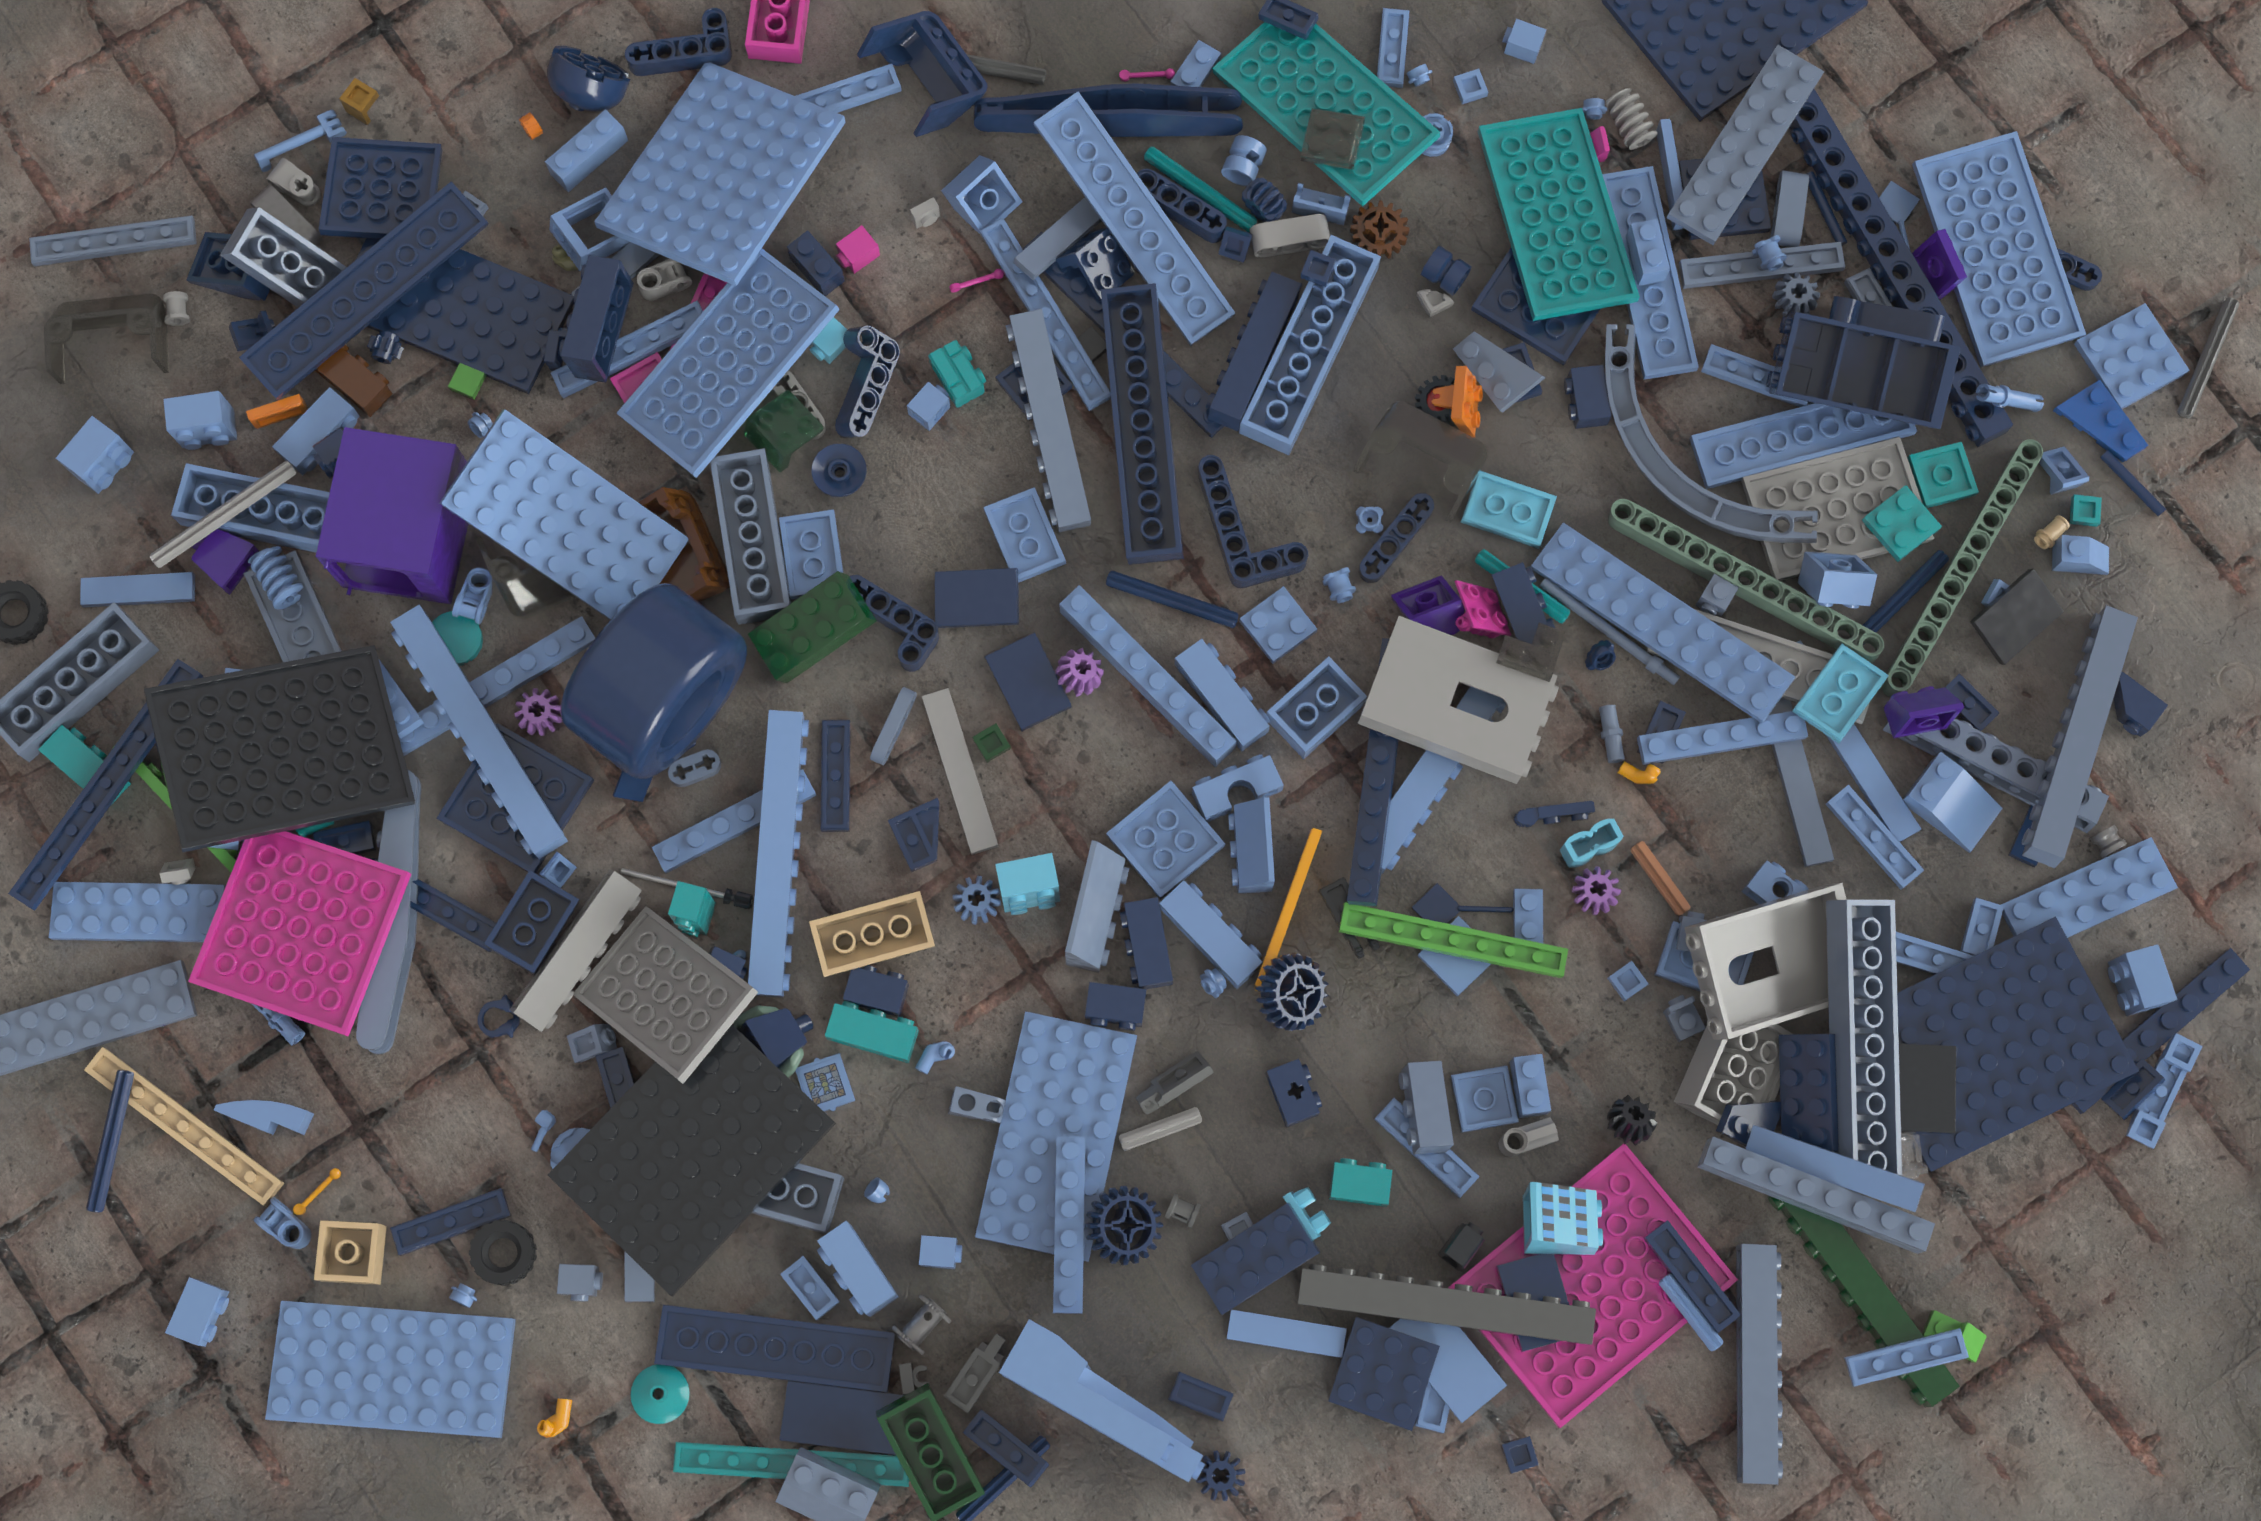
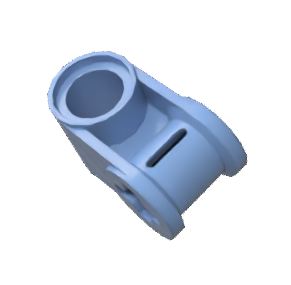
M478 567L469 571L461 592L455 600L452 616L458 617L460 615L475 620L476 624H481L493 591L492 576L488 570ZM476 583H484V584H486V585L483 586V587H476V586H474V584H476Z
M272 1197L270 1199L271 1204L260 1217L256 1216L253 1219L254 1222L287 1247L293 1249L306 1247L311 1240V1231L308 1226L298 1219L286 1205ZM298 1227L299 1237L296 1241L291 1242L289 1234L291 1230Z

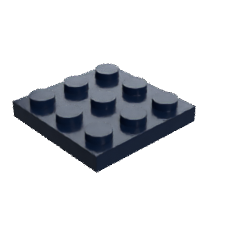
M1704 158L1679 161L1683 190ZM1762 170L1719 237L1768 233L1770 231L1771 224ZM1688 231L1689 240L1701 239Z
M1356 1317L1328 1401L1412 1431L1440 1346Z

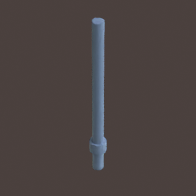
M1548 578L1542 581L1540 584L1542 589L1646 665L1645 668L1652 674L1657 673L1673 686L1679 680L1680 676L1663 664L1664 661L1658 656L1650 655Z

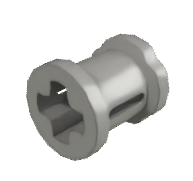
M180 291L165 293L163 295V301L167 307V316L164 318L165 323L171 326H183L190 323V317L186 313L187 293Z

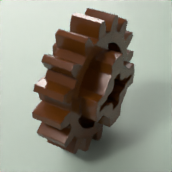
M1382 200L1379 201L1376 207H1374L1372 202H1368V210L1360 207L1358 211L1359 216H1353L1352 223L1354 225L1350 227V233L1354 234L1351 240L1352 243L1359 242L1358 247L1379 256L1385 254L1388 259L1391 258L1392 251L1399 254L1401 251L1400 245H1406L1407 238L1405 236L1409 234V228L1405 227L1408 222L1407 217L1400 218L1402 209L1393 211V203L1383 207ZM1378 223H1380V228L1382 231L1381 238H1379V232L1377 229Z

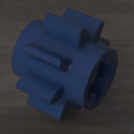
M380 331L377 336L371 335L367 348L372 352L371 358L383 364H391L394 358L400 360L404 349L401 347V343H398L400 338L388 331Z

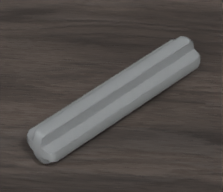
M1194 1107L1123 1133L1119 1136V1141L1122 1149L1127 1151L1198 1125L1202 1122V1117L1198 1108Z

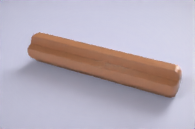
M1641 841L1630 849L1631 853L1677 916L1686 913L1690 909L1689 903L1646 843Z

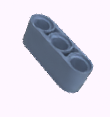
M1784 170L1780 172L1770 238L1779 235L1781 239L1778 242L1779 246L1798 247L1800 244L1809 174Z

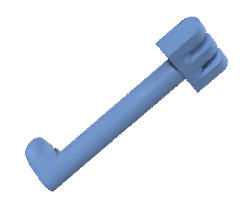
M329 110L318 115L317 120L320 125L254 154V158L259 164L261 171L266 172L271 169L270 159L323 135H326L330 143L332 142V137H344L347 132L344 127H340L342 124L336 118L335 111Z

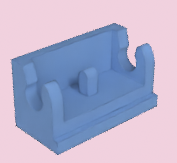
M1298 183L1297 192L1293 200L1292 213L1302 216L1324 214L1326 215L1327 222L1344 226L1350 204V195L1346 194L1344 198L1303 188L1304 184Z

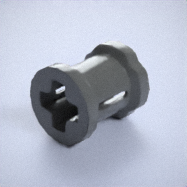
M1174 1193L1165 1218H1175L1186 1223L1187 1227L1192 1228L1201 1205L1198 1203L1194 1205L1179 1198L1178 1194Z

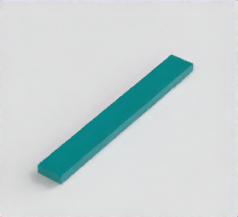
M676 1442L673 1472L786 1479L799 1450ZM808 1450L881 1485L909 1487L910 1480L897 1456Z

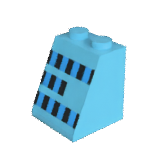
M1530 1182L1523 1195L1524 1254L1595 1255L1599 1246L1603 1245V1230L1598 1228L1597 1218L1602 1216V1202L1597 1200L1596 1190Z

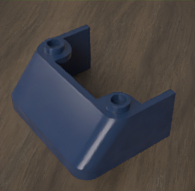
M922 11L871 27L857 53L859 58H863L880 52L890 64L892 63L895 66L909 64L936 103L931 104L926 110L913 133L916 137L948 127L981 99L987 91L988 86L985 79L939 16L930 11Z

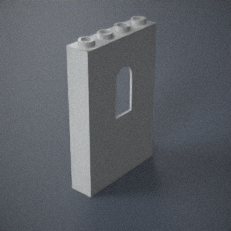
M1398 616L1358 724L1517 784L1521 776L1527 777L1532 762L1528 760L1531 751L1536 752L1541 739V736L1537 735L1539 726H1545L1550 711L1546 710L1548 701H1554L1559 689L1555 685L1557 675ZM1461 682L1502 698L1508 707L1507 716L1502 721L1491 722L1450 706L1458 683Z
M1843 883L1822 885L1684 927L1686 944L1690 949L1693 960V972L1697 977L1701 991L1700 999L1705 1007L1708 1019L1707 1027L1712 1034L1713 1040L1731 1039L1829 1007L1826 901L1847 900ZM1772 947L1778 974L1744 985H1737L1731 980L1728 968L1730 962L1735 957Z

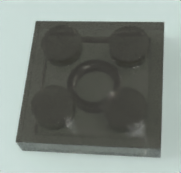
M1312 108L1301 152V161L1354 170L1365 125V117Z

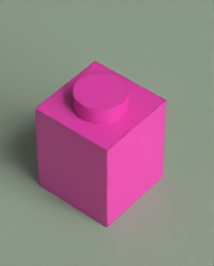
M862 225L836 243L837 260L843 268L849 267L854 274L880 256L878 244Z

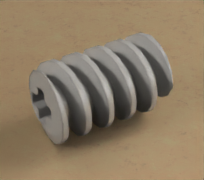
M1626 88L1612 95L1605 105L1611 110L1610 115L1615 119V126L1620 128L1619 134L1621 137H1625L1623 140L1624 144L1630 150L1648 144L1658 133L1656 130L1648 132L1654 124L1652 121L1643 122L1648 118L1649 114L1647 112L1639 113L1644 108L1643 103H1634L1640 98L1639 94L1630 95L1632 89Z

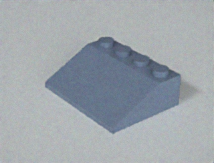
M1092 840L1067 941L1065 957L1066 965L1099 973L1101 966H1107L1110 950L1105 949L1107 939H1113L1117 923L1112 922L1114 911H1120L1123 895L1118 894L1120 884L1126 885L1130 868L1125 867V858L1098 841Z

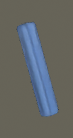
M1672 1274L1664 1276L1659 1281L1661 1288L1710 1351L1718 1349L1723 1344L1721 1337Z

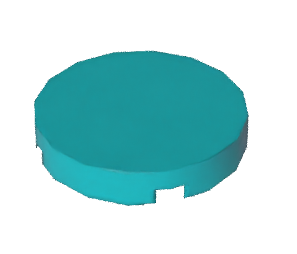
M452 611L439 615L432 621L459 666L477 657L482 649L483 634L475 620L460 615L454 617L452 616Z

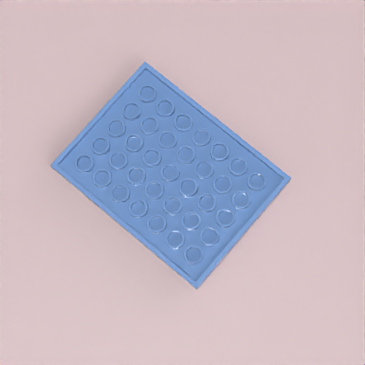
M704 63L594 221L596 228L737 286L846 123L845 117L713 63Z

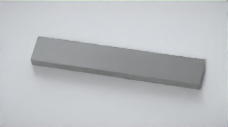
M949 688L922 696L971 855L999 847Z

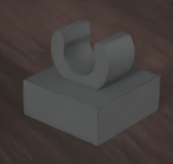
M912 1363L899 1365L903 1395L914 1391L916 1387L919 1388L929 1383H921L917 1380V1374L921 1371H927V1366L920 1365L913 1370Z

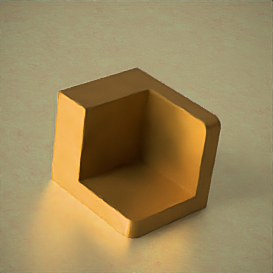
M354 78L339 99L348 114L368 125L371 120L367 111L377 100L379 94L373 88Z

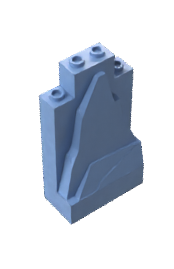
M1028 1320L999 1372L1002 1376L1184 1481L1189 1482L1191 1477L1197 1480L1205 1463L1201 1462L1203 1455L1191 1449L1194 1443L1191 1439L1155 1412L1092 1372L1088 1362L1061 1337L1032 1320Z

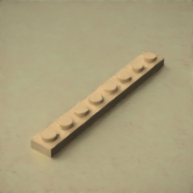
M104 1047L99 1050L84 1071L111 1091L113 1090L118 1070L133 1072L134 1078L128 1100L129 1105L260 1204L267 1206L270 1203V1199L283 1186V1181Z

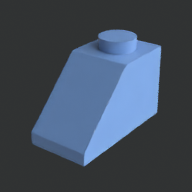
M2061 535L2052 547V571L2108 575L2109 547L2091 537Z

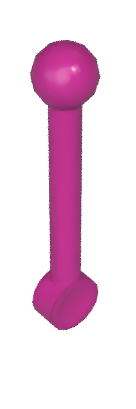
M1171 68L1158 72L1129 73L1127 70H1122L1119 73L1120 80L1123 82L1128 81L1130 78L1166 77L1172 79L1175 76V71Z
M996 269L994 273L963 283H954L949 288L952 293H955L962 288L990 279H1002L1004 272L1002 269Z

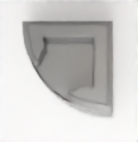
M1431 289L1420 290L1416 294L1429 318L1452 307L1454 304L1447 294L1432 291Z

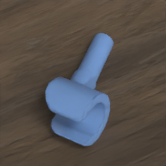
M542 1110L535 1118V1122L541 1126L531 1148L535 1152H538L547 1131L556 1123L555 1116L548 1110Z

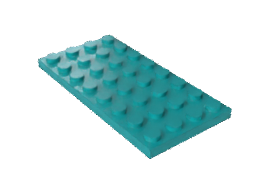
M1264 22L1212 68L1215 76L1230 89L1237 90L1241 94L1243 101L1362 207L1440 138V131L1317 24H1315L1307 39L1304 40Z
M1577 108L1479 126L1477 132L1532 320H1543L1638 302L1640 296L1583 109Z

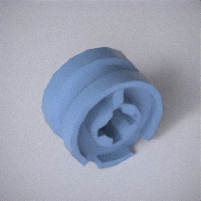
M1438 113L1423 116L1440 131V138L1422 154L1429 157H1437L1444 154L1449 149L1453 136V126L1450 120L1447 121L1443 115Z

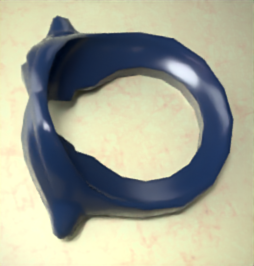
M506 994L501 1000L490 1001L484 1004L479 1012V1028L485 1035L491 1038L503 1035L513 1038V1033L519 1026V1017L510 1011L514 1003ZM491 1008H498L513 1014L512 1019L502 1024L496 1030H488L484 1024V1015Z

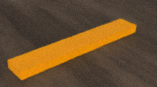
M1313 828L1309 833L1258 977L1266 974L1263 967L1271 965V959L1278 956L1322 831ZM1257 978L1254 988L1261 986L1262 981Z

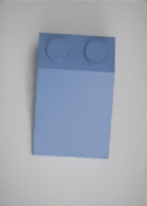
M1942 752L1938 753L1929 762L1903 798V801L1910 810L1969 853L2003 809L1964 768Z

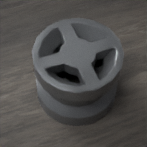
M2115 825L2090 838L2092 843L2099 847V854L2102 858L2127 844L2124 839L2118 836V829Z

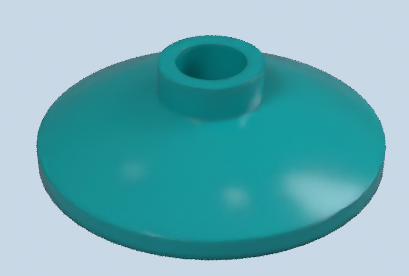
M657 1364L647 1367L638 1374L631 1388V1402L634 1410L642 1419L654 1424H665L678 1418L686 1409L690 1397L689 1385L685 1376L678 1369L666 1365ZM657 1388H661L664 1391V1396L659 1400L655 1399L653 1395Z

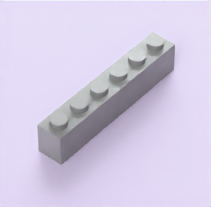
M609 870L512 1005L510 1011L541 1032L544 1028L549 1029L557 1019L558 1015L555 1013L560 1005L563 1004L565 1006L574 995L572 989L578 980L582 982L591 970L589 965L595 957L599 958L606 950L608 944L605 942L609 936L617 934L623 926L624 920L622 918L628 910L633 911L641 900V897L638 895L642 890L616 871Z

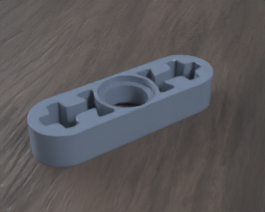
M905 687L901 689L873 747L870 760L881 765L886 763L914 705L917 692Z

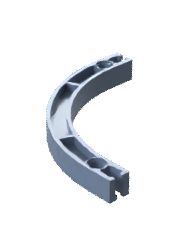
M1607 324L1605 369L1609 404L1618 433L1628 454L1649 483L1672 505L1701 523L1722 532L1757 541L1817 543V531H1812V533L1795 532L1794 523L1799 521L1817 523L1818 511L1761 509L1727 500L1698 485L1670 461L1651 435L1638 403L1634 367L1635 325L1626 324L1627 346L1614 347L1613 335H1616L1617 325ZM1617 356L1627 358L1626 364L1621 367H1617L1612 363ZM1784 520L1788 522L1790 527L1786 532L1779 533L1774 529L1776 522Z

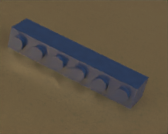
M1271 272L1268 281L1262 280L1257 295H1260L1258 303L1252 302L1247 317L1250 318L1248 325L1242 324L1237 336V340L1240 341L1238 347L1231 348L1226 361L1230 363L1227 371L1221 370L1216 385L1219 386L1216 394L1211 393L1207 401L1206 408L1209 409L1208 420L1239 431L1241 421L1299 298L1302 283Z

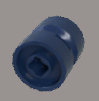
M1439 246L1428 259L1421 272V276L1433 284L1439 281L1440 288L1453 296L1466 280L1472 266L1461 259L1454 261L1453 254Z

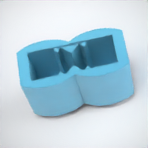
M1605 819L1596 823L1590 831L1578 832L1569 837L1561 847L1560 852L1568 867L1576 868L1589 862L1594 855H1603L1610 852L1624 836L1615 819Z

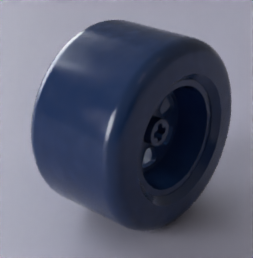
M666 583L655 585L646 589L627 603L608 622L586 650L564 690L560 708L562 721L569 730L629 776L635 779L653 777L679 759L701 736L721 710L743 671L747 656L746 642L741 634L679 587Z

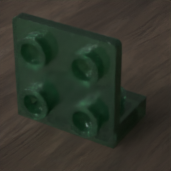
M786 390L747 418L744 435L757 449L765 448L768 461L781 473L788 468L791 454L820 434L824 426L791 391Z

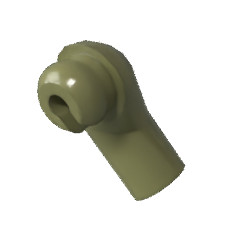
M557 245L552 249V259L555 264L569 272L579 270L561 245Z

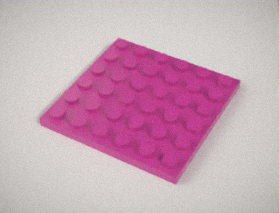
M286 831L245 839L188 982L349 1037L411 873Z

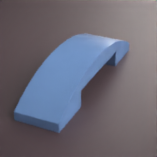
M2174 1033L2154 1067L2165 1078V1081L2134 1111L2126 1136L2151 1149L2155 1148L2166 1125L2164 1120L2186 1073L2191 1072L2202 1049L2201 1045Z

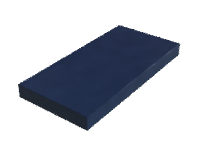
M788 1381L779 1440L896 1455L877 1420L876 1411L904 1395Z

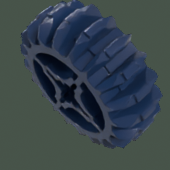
M1292 953L1282 954L1279 958L1271 959V965L1263 967L1266 974L1258 977L1262 984L1255 989L1261 992V996L1256 1001L1263 1003L1259 1011L1266 1014L1265 1020L1273 1023V1026L1276 1028L1293 1031L1302 1030L1306 1026L1314 1025V1018L1322 1017L1319 1009L1327 1007L1323 1003V999L1330 995L1324 992V988L1329 983L1322 981L1326 973L1318 970L1320 964L1312 962V958Z
M1120 1186L1119 1192L1113 1187L1109 1188V1195L1100 1193L1099 1198L1102 1203L1093 1201L1091 1205L1096 1212L1089 1211L1086 1214L1087 1217L1093 1219L1092 1223L1085 1224V1228L1093 1230V1233L1087 1235V1240L1096 1239L1092 1249L1097 1251L1102 1248L1100 1258L1106 1259L1109 1256L1111 1264H1116L1119 1260L1121 1265H1128L1129 1259L1133 1264L1139 1263V1255L1142 1258H1148L1147 1248L1150 1250L1157 1248L1152 1240H1158L1162 1237L1159 1233L1155 1232L1156 1228L1163 1227V1223L1155 1221V1218L1160 1217L1162 1213L1160 1211H1152L1156 1202L1149 1201L1146 1203L1148 1194L1143 1192L1139 1195L1138 1188L1132 1187L1129 1191L1127 1186ZM1118 1203L1114 1218L1110 1221H1105L1110 1208ZM1129 1203L1139 1210L1143 1221L1137 1220L1133 1216ZM1128 1222V1224H1135V1227L1120 1229V1227H1113V1224ZM1105 1230L1114 1233L1116 1243H1119V1248L1115 1247L1108 1240ZM1138 1230H1143L1140 1240L1130 1248L1134 1233Z

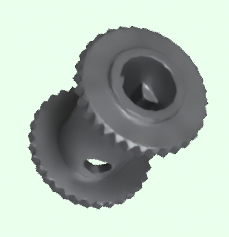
M920 1295L919 1298L925 1302L924 1305L901 1331L895 1325L892 1327V1330L898 1334L897 1337L910 1349L916 1350L923 1355L925 1352L919 1345L942 1318L949 1324L951 1319L946 1316L947 1313L933 1300ZM927 1313L932 1314V1319L929 1321L925 1320Z

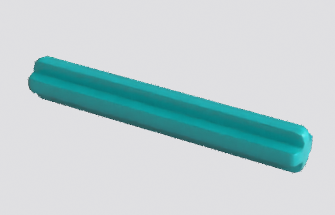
M1482 549L1475 558V563L1491 574L1510 568L1485 549ZM1532 583L1535 593L1541 592L1547 608L1542 609V611L1559 623L1565 622L1570 615V610Z

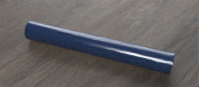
M1811 171L1807 173L1809 174L1808 187L1834 241L1841 242L1843 246L1847 243V240L1814 172Z
M2109 450L2100 457L2158 517L2166 510Z

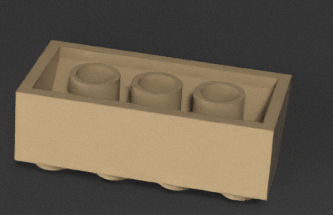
M920 891L809 921L824 977L935 947Z

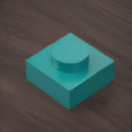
M2074 494L2071 497L2070 524L2099 526L2102 498Z

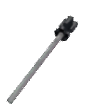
M624 868L621 869V874L674 887L677 885V881ZM728 888L725 893L707 889L711 896L723 898V904H729L733 901L736 907L744 909L752 907L754 899L752 894L737 891L734 895L732 889Z

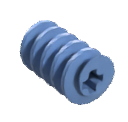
M279 546L263 549L255 553L248 560L252 571L257 573L258 581L262 582L263 590L267 591V597L273 601L272 605L277 610L297 603L301 598V595L298 593L303 589L302 583L293 584L298 579L296 574L288 575L292 571V566H282L286 563L287 558L284 555L278 556L282 552Z

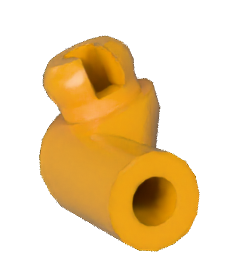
M1624 761L1617 773L1636 784H1654L1658 780L1657 777L1661 771L1652 764L1647 765L1645 771H1642Z
M557 1399L555 1414L546 1420H541L537 1425V1432L541 1436L546 1438L554 1437L567 1428L572 1400Z

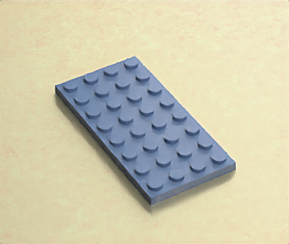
M2017 131L1915 161L1912 166L1934 231L1946 229L1967 275V278L1957 285L1954 290L1980 368L2085 336L2086 332Z
M761 248L737 286L730 283L724 286L619 409L617 414L697 478L840 309L836 304Z
M505 409L501 411L439 503L610 620L637 595L646 589L660 584L689 540L687 536Z
M1025 1011L975 1238L1054 1255L1056 1136L1085 1137L1083 1261L1089 1262L1093 1240H1087L1086 1237L1088 1234L1093 1233V1230L1085 1228V1224L1092 1223L1093 1219L1087 1217L1086 1214L1089 1211L1096 1212L1091 1205L1093 1201L1102 1203L1099 1194L1104 1193L1137 1035Z
M281 1301L265 1420L502 1438L516 1319Z

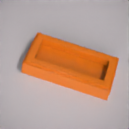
M300 394L248 410L246 413L252 425L259 429L304 414L308 408Z

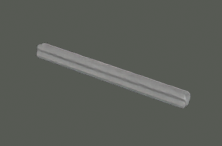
M283 462L151 553L150 559L155 566L161 568L296 475V470L290 462Z

